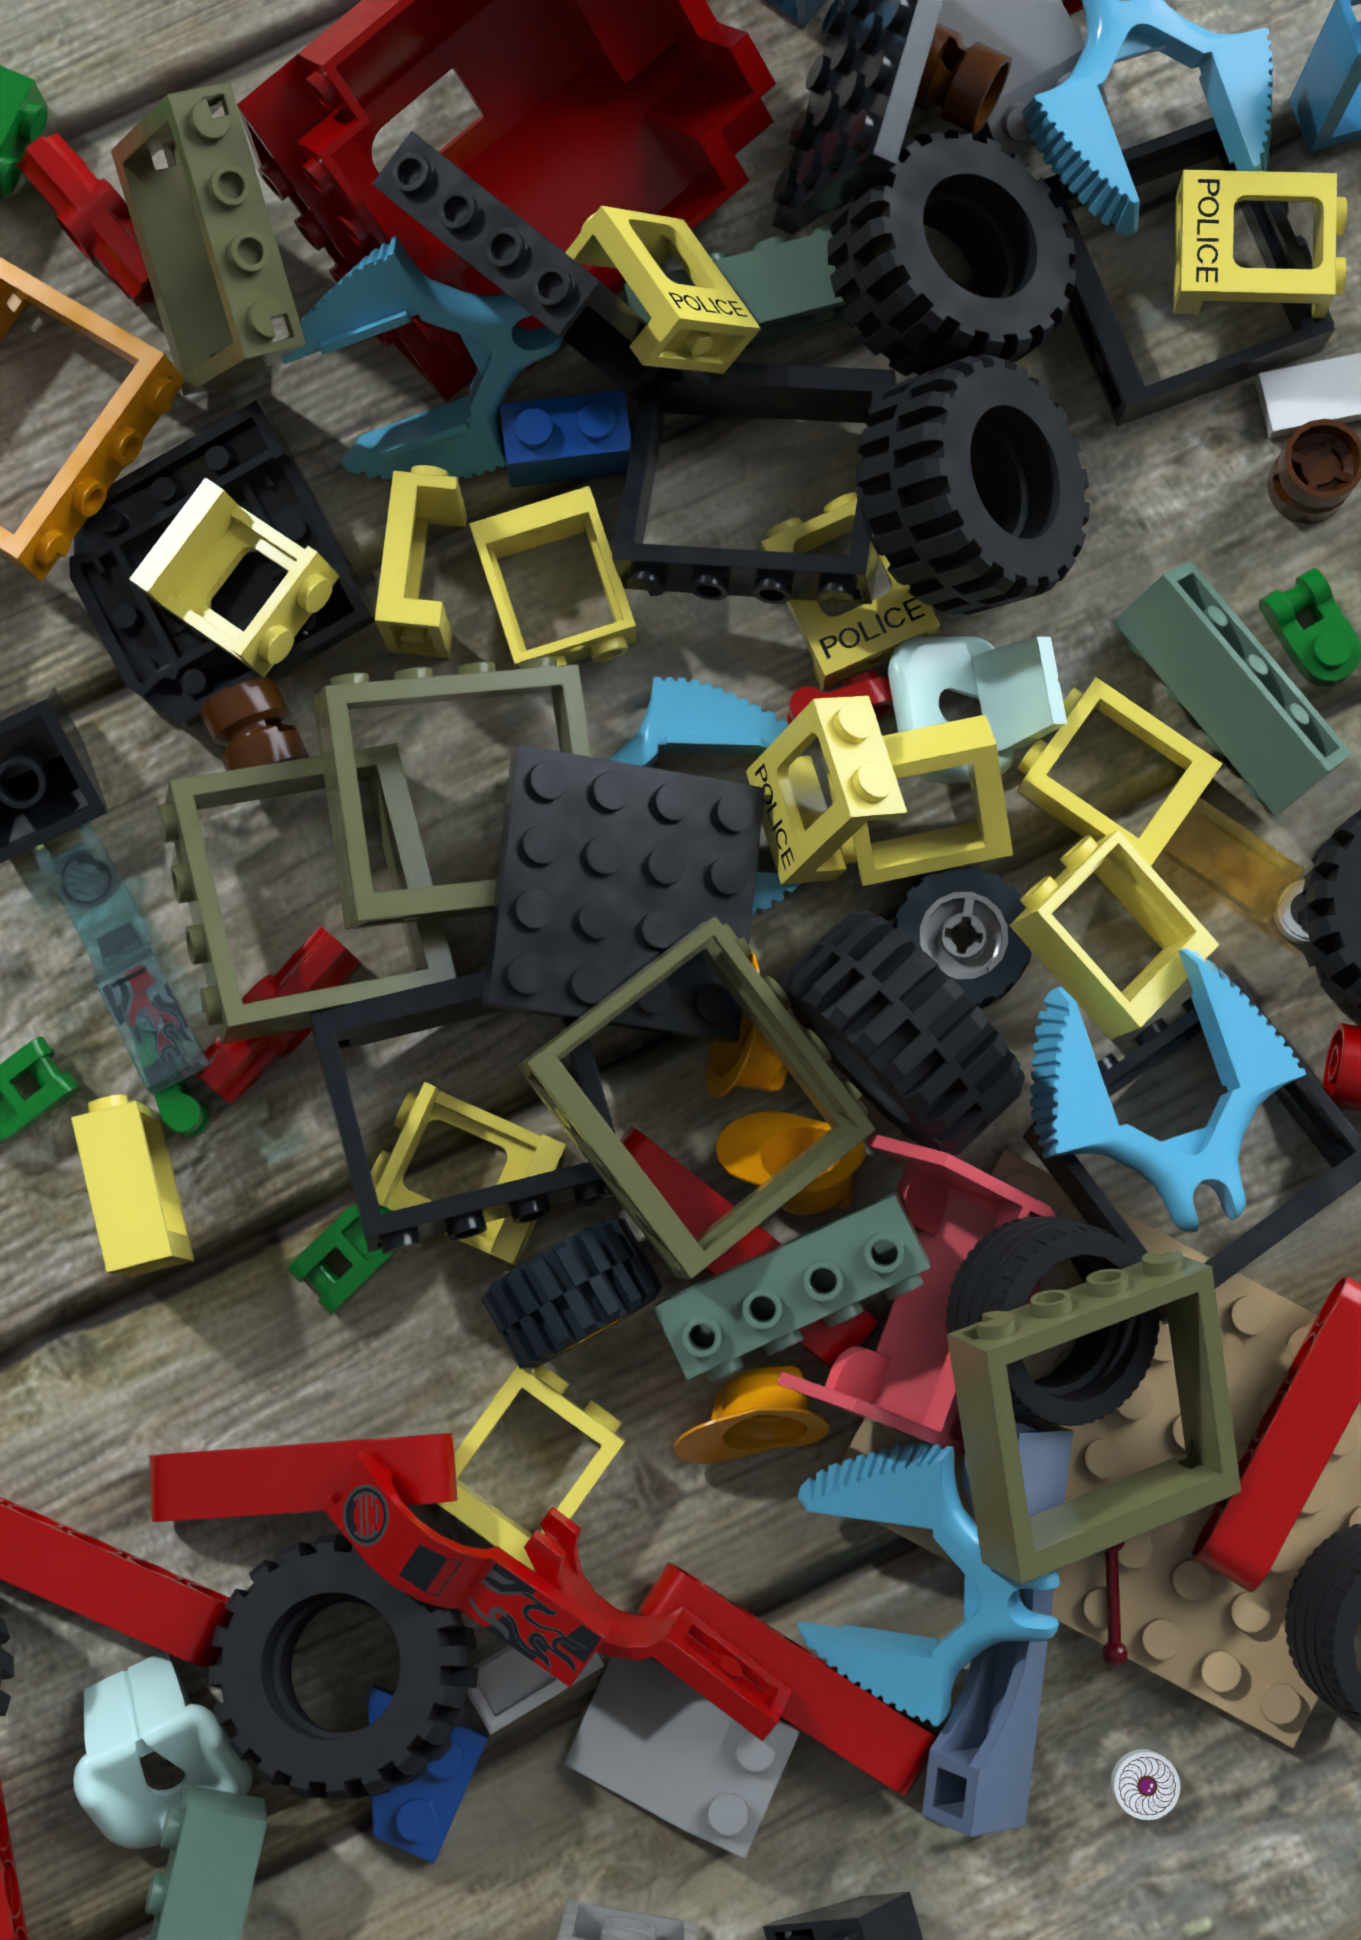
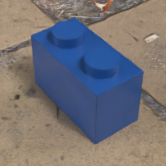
M625 389L499 404L506 465L511 488L627 474L632 446Z

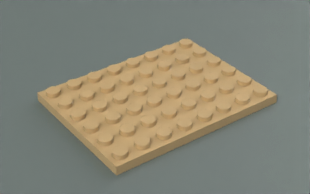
M1005 1149L1000 1153L990 1173L991 1176L1047 1204L1055 1213L1056 1218L1089 1225L1050 1173ZM1116 1209L1148 1252L1161 1255L1169 1251L1179 1250L1182 1252V1256L1201 1263H1205L1210 1259ZM1070 1258L1058 1262L1043 1275L1037 1293L1047 1290H1067L1082 1284V1280ZM1236 1273L1215 1289L1238 1462L1317 1315ZM1159 1320L1158 1344L1155 1346V1355L1151 1359L1150 1368L1147 1369L1145 1378L1139 1383L1140 1386L1137 1390L1133 1391L1132 1396L1128 1400L1126 1399L1120 1408L1117 1407L1112 1414L1105 1415L1101 1420L1096 1419L1093 1423H1085V1425L1080 1426L1057 1425L1073 1430L1065 1502L1186 1453L1168 1323L1164 1325ZM1078 1338L1023 1358V1363L1033 1381L1048 1376L1068 1358ZM1361 1401L1272 1567L1254 1592L1250 1593L1191 1558L1194 1544L1216 1503L1126 1540L1123 1548L1118 1551L1121 1642L1127 1647L1128 1659L1294 1748L1318 1696L1307 1687L1299 1676L1298 1670L1292 1663L1293 1659L1289 1655V1646L1286 1644L1287 1633L1285 1632L1286 1604L1289 1601L1290 1589L1294 1585L1293 1581L1299 1574L1298 1570L1305 1564L1306 1558L1311 1556L1313 1550L1319 1547L1322 1541L1329 1539L1333 1533L1340 1532L1345 1527H1352L1353 1524H1361ZM863 1418L839 1465H843V1460L849 1458L855 1461L856 1457L861 1454L867 1457L870 1451L876 1450L880 1453L881 1448L887 1446L892 1449L893 1445L901 1444L905 1447L906 1443H914L916 1447H919L920 1443L926 1442ZM954 1453V1471L962 1507L975 1521L972 1507L961 1485L965 1454ZM875 1521L956 1565L933 1538V1529ZM1105 1550L1056 1570L1059 1575L1060 1586L1054 1588L1051 1616L1105 1646L1108 1643L1106 1565Z

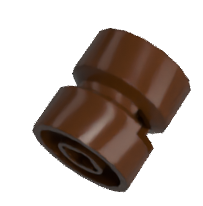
M937 22L914 106L927 112L939 106L941 107L942 119L976 135L988 121L1001 96L1009 75L1012 58L980 42H976L969 48L965 47L963 34Z
M1330 419L1309 421L1296 429L1269 470L1267 489L1270 501L1277 511L1289 520L1303 524L1323 522L1334 515L1361 479V439L1353 429L1344 423Z
M273 677L253 678L230 686L210 697L199 709L214 744L226 746L227 748L221 756L226 771L309 758L295 725H287L283 722L289 711Z

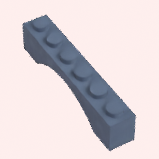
M1014 1416L1030 1517L1065 1502L1073 1430L1053 1424H1044L1022 1416ZM965 1455L961 1485L974 1513ZM1019 1589L1020 1599L1024 1606L1030 1611L1051 1616L1054 1589ZM1048 1640L1043 1642H999L983 1650L971 1661L964 1686L948 1721L929 1750L922 1816L969 1837L1025 1826Z

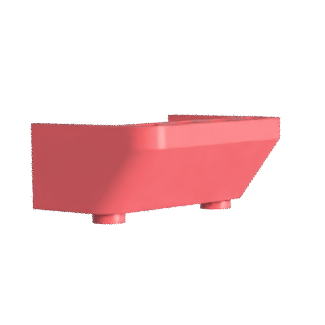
M872 1133L868 1137L866 1146L906 1165L897 1191L914 1227L920 1230L918 1236L931 1261L930 1269L919 1273L924 1282L923 1285L894 1299L875 1352L859 1346L846 1349L831 1366L825 1387L782 1371L777 1384L932 1445L939 1444L942 1449H945L946 1446H953L954 1453L963 1455L965 1454L946 1336V1308H948V1296L951 1294V1285L955 1281L956 1272L960 1270L962 1261L967 1258L968 1252L973 1250L974 1245L981 1241L987 1233H991L994 1228L1001 1227L1002 1224L1012 1222L1014 1219H1022L1024 1217L1056 1216L1047 1204L949 1153ZM1042 1277L1037 1281L1025 1305L1029 1304L1030 1298L1037 1293Z

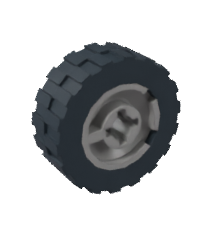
M968 866L967 869H957V867L944 869L942 873L936 875L931 873L922 878L921 883L915 888L912 887L906 894L898 908L892 926L897 931L901 930L921 951L926 952L936 961L938 966L950 978L954 979L975 1005L980 1009L989 1006L993 1001L998 998L1001 999L1012 989L1021 978L1032 956L1030 948L1009 926L1026 909L1019 899L1020 893L1013 886L1010 888L1002 882L1003 878L993 872L991 875L981 872V868ZM957 928L968 930L973 937L972 946L967 947L964 952H956L957 945L953 943L952 938H949L950 933Z

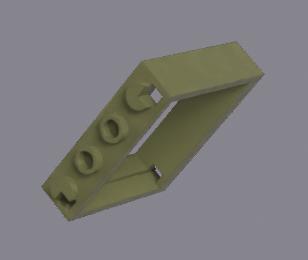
M230 82L167 94L111 150L172 359L175 368L185 380L181 387L183 396L241 383L281 358L306 345ZM223 106L225 115L212 118V115ZM164 150L168 167L155 170L152 157L158 151ZM284 317L289 337L273 342L272 338L276 336L271 319Z
M538 657L521 661L519 669L496 671L495 663L477 662L458 667L456 675L433 676L432 668L417 667L395 672L393 674L394 680L369 682V675L367 673H348L332 677L330 679L331 685L322 688L313 699L345 930L492 914L497 880L373 892L348 710L551 692L560 752L592 757L578 664L557 666L555 657Z
M397 743L354 750L358 783L366 781L393 890L433 886ZM321 756L170 780L165 804L157 806L161 820V837L164 843L174 842L179 864L171 866L174 893L179 904L188 902L193 925L186 926L185 928L188 953L193 965L203 964L208 987L200 988L202 1012H206L209 1026L217 1024L221 1045L312 1027L310 1013L457 978L442 919L402 923L414 972L243 1004L197 810L324 789L325 782Z
M717 917L700 924L516 1066L677 1278L685 1279L695 1277L876 1130L866 1116L869 1111L859 1099L863 1095L850 1082L845 1081L841 1083L827 1065L831 1056L824 1043L810 1029L806 1028L803 1031L800 1029L787 1011L791 1007V1002L785 991L770 976H765L764 978L760 976L747 958L751 955V949L745 938H738L727 923L722 925ZM700 953L832 1129L694 1238L560 1060Z
M1179 1250L1169 1251L1161 1255L1148 1252L1142 1256V1262L1121 1270L1104 1269L1093 1272L1086 1277V1283L1067 1290H1047L1036 1293L1030 1298L1029 1304L1008 1312L991 1311L983 1313L981 1322L947 1334L982 1563L1020 1585L1241 1492L1212 1266L1182 1256V1252ZM1166 1304L1186 1453L1029 1517L1006 1365Z

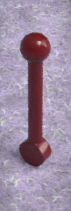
M1125 1541L1105 1549L1108 1643L1103 1647L1102 1657L1105 1663L1111 1667L1122 1666L1128 1659L1127 1647L1121 1642L1118 1551L1123 1548Z

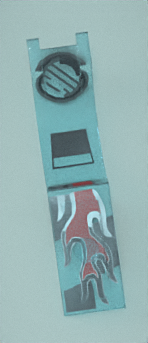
M89 821L78 826L84 841L54 857L51 856L43 843L32 848V851L46 880L55 891L74 924L94 968L95 977L93 979L145 1088L154 1095L211 1064L158 958L153 938L130 891L94 826Z

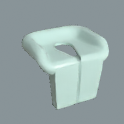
M919 636L900 643L891 655L888 666V678L898 733L947 723L948 721L943 717L939 708V697L943 690H950L978 699L982 715H986L997 744L1001 775L1011 767L1015 758V751L1029 746L1036 740L1067 724L1060 683L1057 681L1058 672L1051 637H1034L995 648L990 642L974 636ZM967 765L919 775L927 781L938 784L970 783Z
M162 1651L128 1667L127 1671L122 1670L83 1689L86 1754L81 1757L75 1767L73 1777L74 1790L81 1807L103 1835L112 1843L128 1849H145L160 1845L168 1807L180 1808L185 1785L247 1795L253 1777L251 1765L248 1760H241L229 1745L232 1737L224 1726H219L216 1715L202 1705L191 1704L177 1663L171 1654ZM155 1751L185 1772V1777L180 1784L167 1790L152 1789L145 1781L140 1758Z

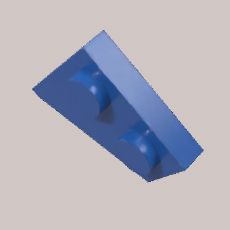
M376 1684L371 1687L368 1694L369 1725L374 1723L383 1714L394 1696V1692ZM468 1725L455 1727L448 1738L453 1745L441 1760L430 1761L424 1767L425 1774L409 1784L391 1788L388 1793L372 1796L373 1837L434 1864L490 1735Z

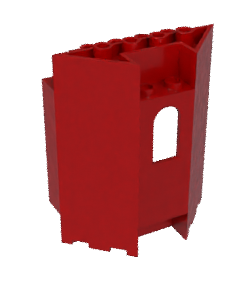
M361 0L237 104L259 166L258 172L261 178L280 200L284 201L288 197L300 213V216L294 220L296 227L317 251H320L323 247L335 263L329 269V272L336 283L354 266L359 264L366 255L369 256L371 251L375 248L380 249L381 244L384 242L389 244L391 237L397 236L415 264L431 280L463 292L488 296L504 293V291L372 185L380 174L372 159V145L378 131L448 71L453 69L482 115L443 147L439 153L564 253L581 233L584 222L596 213L601 206L683 219L692 231L749 182L735 155L774 123L761 97L774 87L776 82L750 35L745 31L717 22L706 0ZM578 263L615 295L624 289L623 284L627 283L618 269ZM419 314L412 316L410 323L375 335L386 347L393 343L446 402L473 380L478 368L460 334L424 322ZM533 315L523 318L516 323L518 326L529 330L546 326ZM537 362L533 363L532 365L528 366V367L525 368V369L528 371V370H529L530 368H532Z

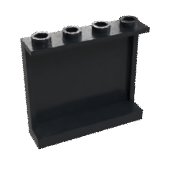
M410 132L372 185L560 338L563 337L565 342L629 394L639 400L663 369V367L642 365L629 347L648 323L601 281L416 133Z

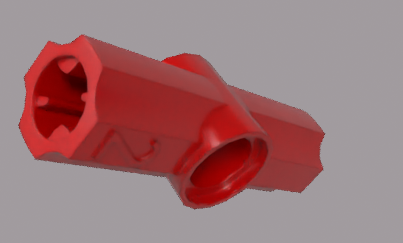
M58 133L47 137L41 136L25 148V153L17 164L21 174L57 214L55 216L57 222L89 261L96 259L111 280L118 285L125 296L136 307L143 303L154 302L153 291L124 199L106 179L98 180L80 156L69 147L66 140L64 141Z
M319 926L275 975L268 974L258 981L242 998V1002L247 1004L341 986L361 967L362 963L335 937ZM312 1027L221 1045L220 1036H218L192 1065L194 1069L191 1070L225 1101L234 1106L245 1092L260 1079L277 1057H286L303 1042L312 1031Z

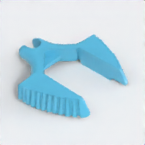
M1081 0L1085 11L1088 33L1084 49L1070 77L1057 87L1035 95L1022 110L1023 118L1028 119L1026 123L1027 129L1032 130L1030 134L1032 141H1037L1036 149L1039 154H1044V162L1051 164V171L1055 175H1060V181L1064 185H1069L1068 189L1072 194H1078V200L1083 205L1085 203L1089 205L1088 210L1094 217L1097 215L1102 216L1101 222L1106 226L1110 223L1114 224V232L1124 236L1136 234L1138 231L1140 200L1099 89L1104 84L1113 64L1159 51L1191 69L1199 67L1201 71L1199 81L1230 164L1234 163L1237 171H1267L1272 123L1273 86L1272 51L1269 50L1271 41L1267 40L1270 33L1268 28L1235 34H1215L1182 17L1168 6L1165 0Z
M397 236L391 237L389 244L384 242L381 244L380 249L375 248L369 256L366 255L359 264L354 266L300 320L306 345L281 359L284 364L319 351L324 355L410 323L411 317L418 314L424 322L459 333L478 368L470 386V395L362 434L343 456L342 464L346 471L359 475L363 471L366 472V477L375 479L377 475H380L381 480H391L393 478V471L410 472L411 467L417 465L442 468L449 473V476L457 477L458 480L461 476H464V479L472 478V475L475 473L477 476L483 475L485 470L489 472L495 471L496 466L500 468L506 467L504 439L499 421V404H502L509 386L518 374L540 359L557 352L562 344L563 337L560 338L547 326L533 330L518 326L516 324L518 321L532 314L505 292L486 296L463 292L431 280L415 264L406 252L400 239Z
M654 677L650 702L639 731L617 753L607 760L652 767L659 761V753L760 756L787 728L789 723L784 719L777 721L775 719L776 713L769 710L763 712L761 711V706L755 703L749 705V700L744 698L737 699L736 694L732 692L726 694L724 693L725 689L721 687L712 688L710 683L706 682L702 685L699 684L700 680L695 679L686 682V678L679 677L677 681H674L673 677H666V680L662 681L660 677ZM757 870L752 915L756 914L755 910L758 908L761 910L771 908V901L779 903L785 898L783 892L793 893L801 883L781 885L778 873L758 872Z
M1185 948L1179 950V954L1193 991L1190 995L1222 1087L1226 1086L1228 1091L1220 1096L1207 1126L1161 1142L1128 1124L1119 1126L1077 1002L1061 986L1048 992L1043 1000L1047 1009L1046 1011H1040L1037 1018L1042 1023L1041 1026H1035V1036L1038 1038V1042L1034 1043L1033 1047L1036 1057L1032 1058V1066L1035 1067V1071H1031V1079L1034 1080V1084L1030 1085V1093L1033 1094V1098L1030 1099V1106L1034 1108V1112H1031V1118L1037 1123L1034 1126L1035 1134L1041 1137L1037 1140L1039 1146H1044L1045 1149L1042 1152L1044 1159L1069 1154L1105 1155L1135 1170L1154 1185L1174 1225L1182 1231L1193 1233L1199 1229L1198 1216L1193 1202L1194 1189L1199 1183L1208 1185L1215 1191L1223 1211L1230 1220H1234L1242 1214L1246 1206V1195L1241 1181L1238 1157L1243 1136L1257 1107L1283 1086L1306 1075L1305 1069L1298 1067L1299 1059L1293 1058V1051L1290 1046L1285 1047L1283 1045L1285 1043L1284 1038L1281 1035H1274L1277 1030L1270 1023L1266 1025L1268 1019L1262 1013L1258 1014L1259 1009L1253 1003H1249L1250 999L1243 992L1239 994L1241 989L1233 981L1230 983L1229 977L1221 968L1218 970L1213 962L1208 959L1205 961L1200 953Z
M906 1443L905 1447L901 1444L893 1445L892 1449L887 1446L881 1448L880 1453L874 1450L870 1451L867 1457L864 1454L858 1455L855 1461L852 1458L843 1460V1465L838 1463L828 1465V1472L821 1469L816 1473L815 1481L808 1478L801 1485L798 1500L807 1512L933 1529V1538L965 1574L964 1620L944 1635L940 1641L937 1638L847 1624L842 1628L802 1621L797 1624V1629L804 1642L810 1649L816 1650V1654L820 1659L825 1658L827 1660L826 1664L830 1667L836 1666L838 1668L837 1673L842 1676L848 1675V1680L854 1684L860 1682V1688L868 1691L871 1689V1695L874 1697H883V1702L888 1705L895 1703V1709L901 1712L907 1710V1715L913 1718L919 1716L922 1722L928 1719L932 1726H939L950 1715L951 1694L959 1671L983 1650L999 1642H1043L1053 1638L1057 1633L1060 1621L1053 1616L1030 1611L1024 1606L1019 1594V1589L1050 1590L1060 1586V1579L1056 1570L1020 1585L982 1563L976 1522L962 1507L957 1490L953 1446H946L945 1449H941L939 1444H934L930 1448L928 1443H920L919 1447H916L914 1443Z

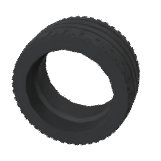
M1024 1217L1022 1219H1014L1012 1222H1006L1001 1227H996L991 1233L983 1236V1239L974 1245L973 1250L968 1252L967 1258L960 1265V1270L956 1272L955 1281L951 1285V1294L948 1296V1308H946V1336L948 1333L981 1322L983 1313L991 1311L1008 1312L1024 1306L1037 1281L1060 1261L1070 1258L1083 1284L1086 1283V1277L1093 1272L1104 1269L1121 1270L1142 1262V1258L1138 1256L1135 1250L1130 1248V1245L1118 1237L1091 1225L1056 1217ZM1160 1307L1079 1337L1068 1358L1051 1374L1033 1381L1023 1363V1359L1007 1364L1013 1413L1044 1424L1062 1426L1085 1425V1423L1095 1422L1096 1419L1101 1420L1107 1414H1112L1117 1407L1120 1408L1124 1404L1123 1402L1132 1396L1134 1390H1137L1140 1386L1139 1383L1146 1376L1147 1369L1150 1368L1151 1359L1155 1355V1346L1158 1344V1332H1160Z
M1357 1523L1353 1524L1352 1527H1345L1341 1529L1342 1531L1333 1533L1329 1539L1322 1541V1544L1313 1550L1311 1556L1306 1558L1305 1564L1298 1570L1299 1574L1293 1581L1294 1585L1290 1589L1289 1601L1286 1604L1285 1632L1287 1633L1286 1644L1289 1646V1655L1293 1659L1292 1663L1307 1687L1331 1708L1361 1724V1676L1357 1671L1354 1650V1637L1361 1612V1524Z

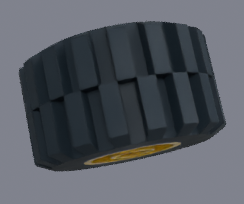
M610 1218L572 1235L505 1274L490 1285L481 1300L518 1367L526 1369L536 1368L551 1361L642 1309L656 1299L663 1285L625 1218Z

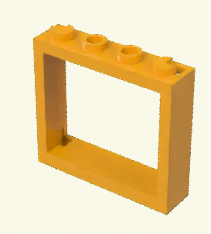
M0 257V341L25 306L30 303L135 365L15 534L0 526V557L42 583L60 556L66 557L70 548V542L88 517L93 516L100 510L105 502L108 489L123 468L137 458L142 449L143 440L160 416L171 410L173 406L170 402L183 386L185 380L165 353Z

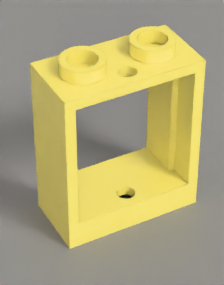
M590 486L469 523L515 669H519L521 661L538 657H555L557 666L567 665L588 657H592L593 662H604L625 654L628 651L627 645L637 642L636 624L621 579L614 566L613 555ZM585 532L615 623L526 650L497 559Z
M1095 677L1085 693L1074 687L1065 698L1063 704L1067 724L1059 728L1049 744L1042 739L1036 740L1017 767L1018 770L1026 774L1017 792L1083 838L1090 835L1096 842L1119 830L1145 861L1152 866L1223 763ZM1094 708L1185 769L1138 838L1047 776Z
M986 715L882 736L896 779L967 765L976 822L874 843L870 841L868 824L866 822L840 847L844 864L856 863L862 886L1013 855L997 744ZM827 772L829 790L833 804L835 799V789L830 777V773Z
M1119 830L1096 842L1088 835L1069 849L1060 859L1066 866V869L1055 880L1048 875L1027 891L1020 899L1026 909L1009 925L1110 1040L1141 1028L1188 979L1179 950L1189 948L1200 953L1204 960H1206L1219 946L1218 942ZM1093 872L1162 949L1122 992L1118 990L1052 915Z
M126 1094L107 1096L89 1102V1113L71 1117L106 1272L135 1277L193 1262V1252L160 1113L139 1103L137 1100L128 1101Z
M517 1365L455 1451L458 1501L437 1504L492 1545L500 1547L534 1571L535 1569L524 1549L525 1544L533 1534L459 1481V1477L523 1389L601 1445V1448L557 1508L558 1511L569 1519L572 1518L626 1440L616 1433L622 1422L600 1405L590 1400L585 1409H582L564 1396L563 1393L570 1384L552 1370L541 1365L530 1371L527 1368L520 1369Z

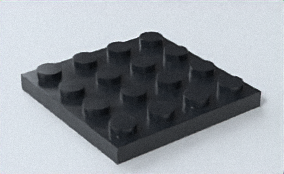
M835 0L832 3L822 26V33L828 36L823 54H820L814 61L806 80V89L811 91L806 110L800 113L791 130L789 144L795 147L790 166H787L782 171L773 191L772 199L778 203L772 226L794 235L897 164L944 0Z
M520 744L515 746L511 752L482 1006L577 1020L692 930L714 917H717L722 925L727 923L738 938L744 937L749 945L765 788ZM698 953L606 1025L733 1043L739 1041L742 1009L701 954Z

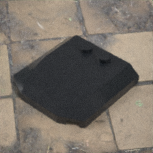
M257 400L114 482L108 489L105 502L100 510L93 516L88 517L75 535L74 556L69 557L70 579L125 685L187 728L203 720L199 709L210 697L237 683L262 677L156 604L130 580V577L205 478L225 490L240 507L302 548L306 549L309 546L317 551L340 576L332 586V592L326 604L319 611L311 614L294 637V643L288 655L281 662L273 665L267 673V677L275 679L375 622V612L365 589L285 439L264 406ZM249 552L242 558L213 597L211 609L244 632L288 572L259 552Z

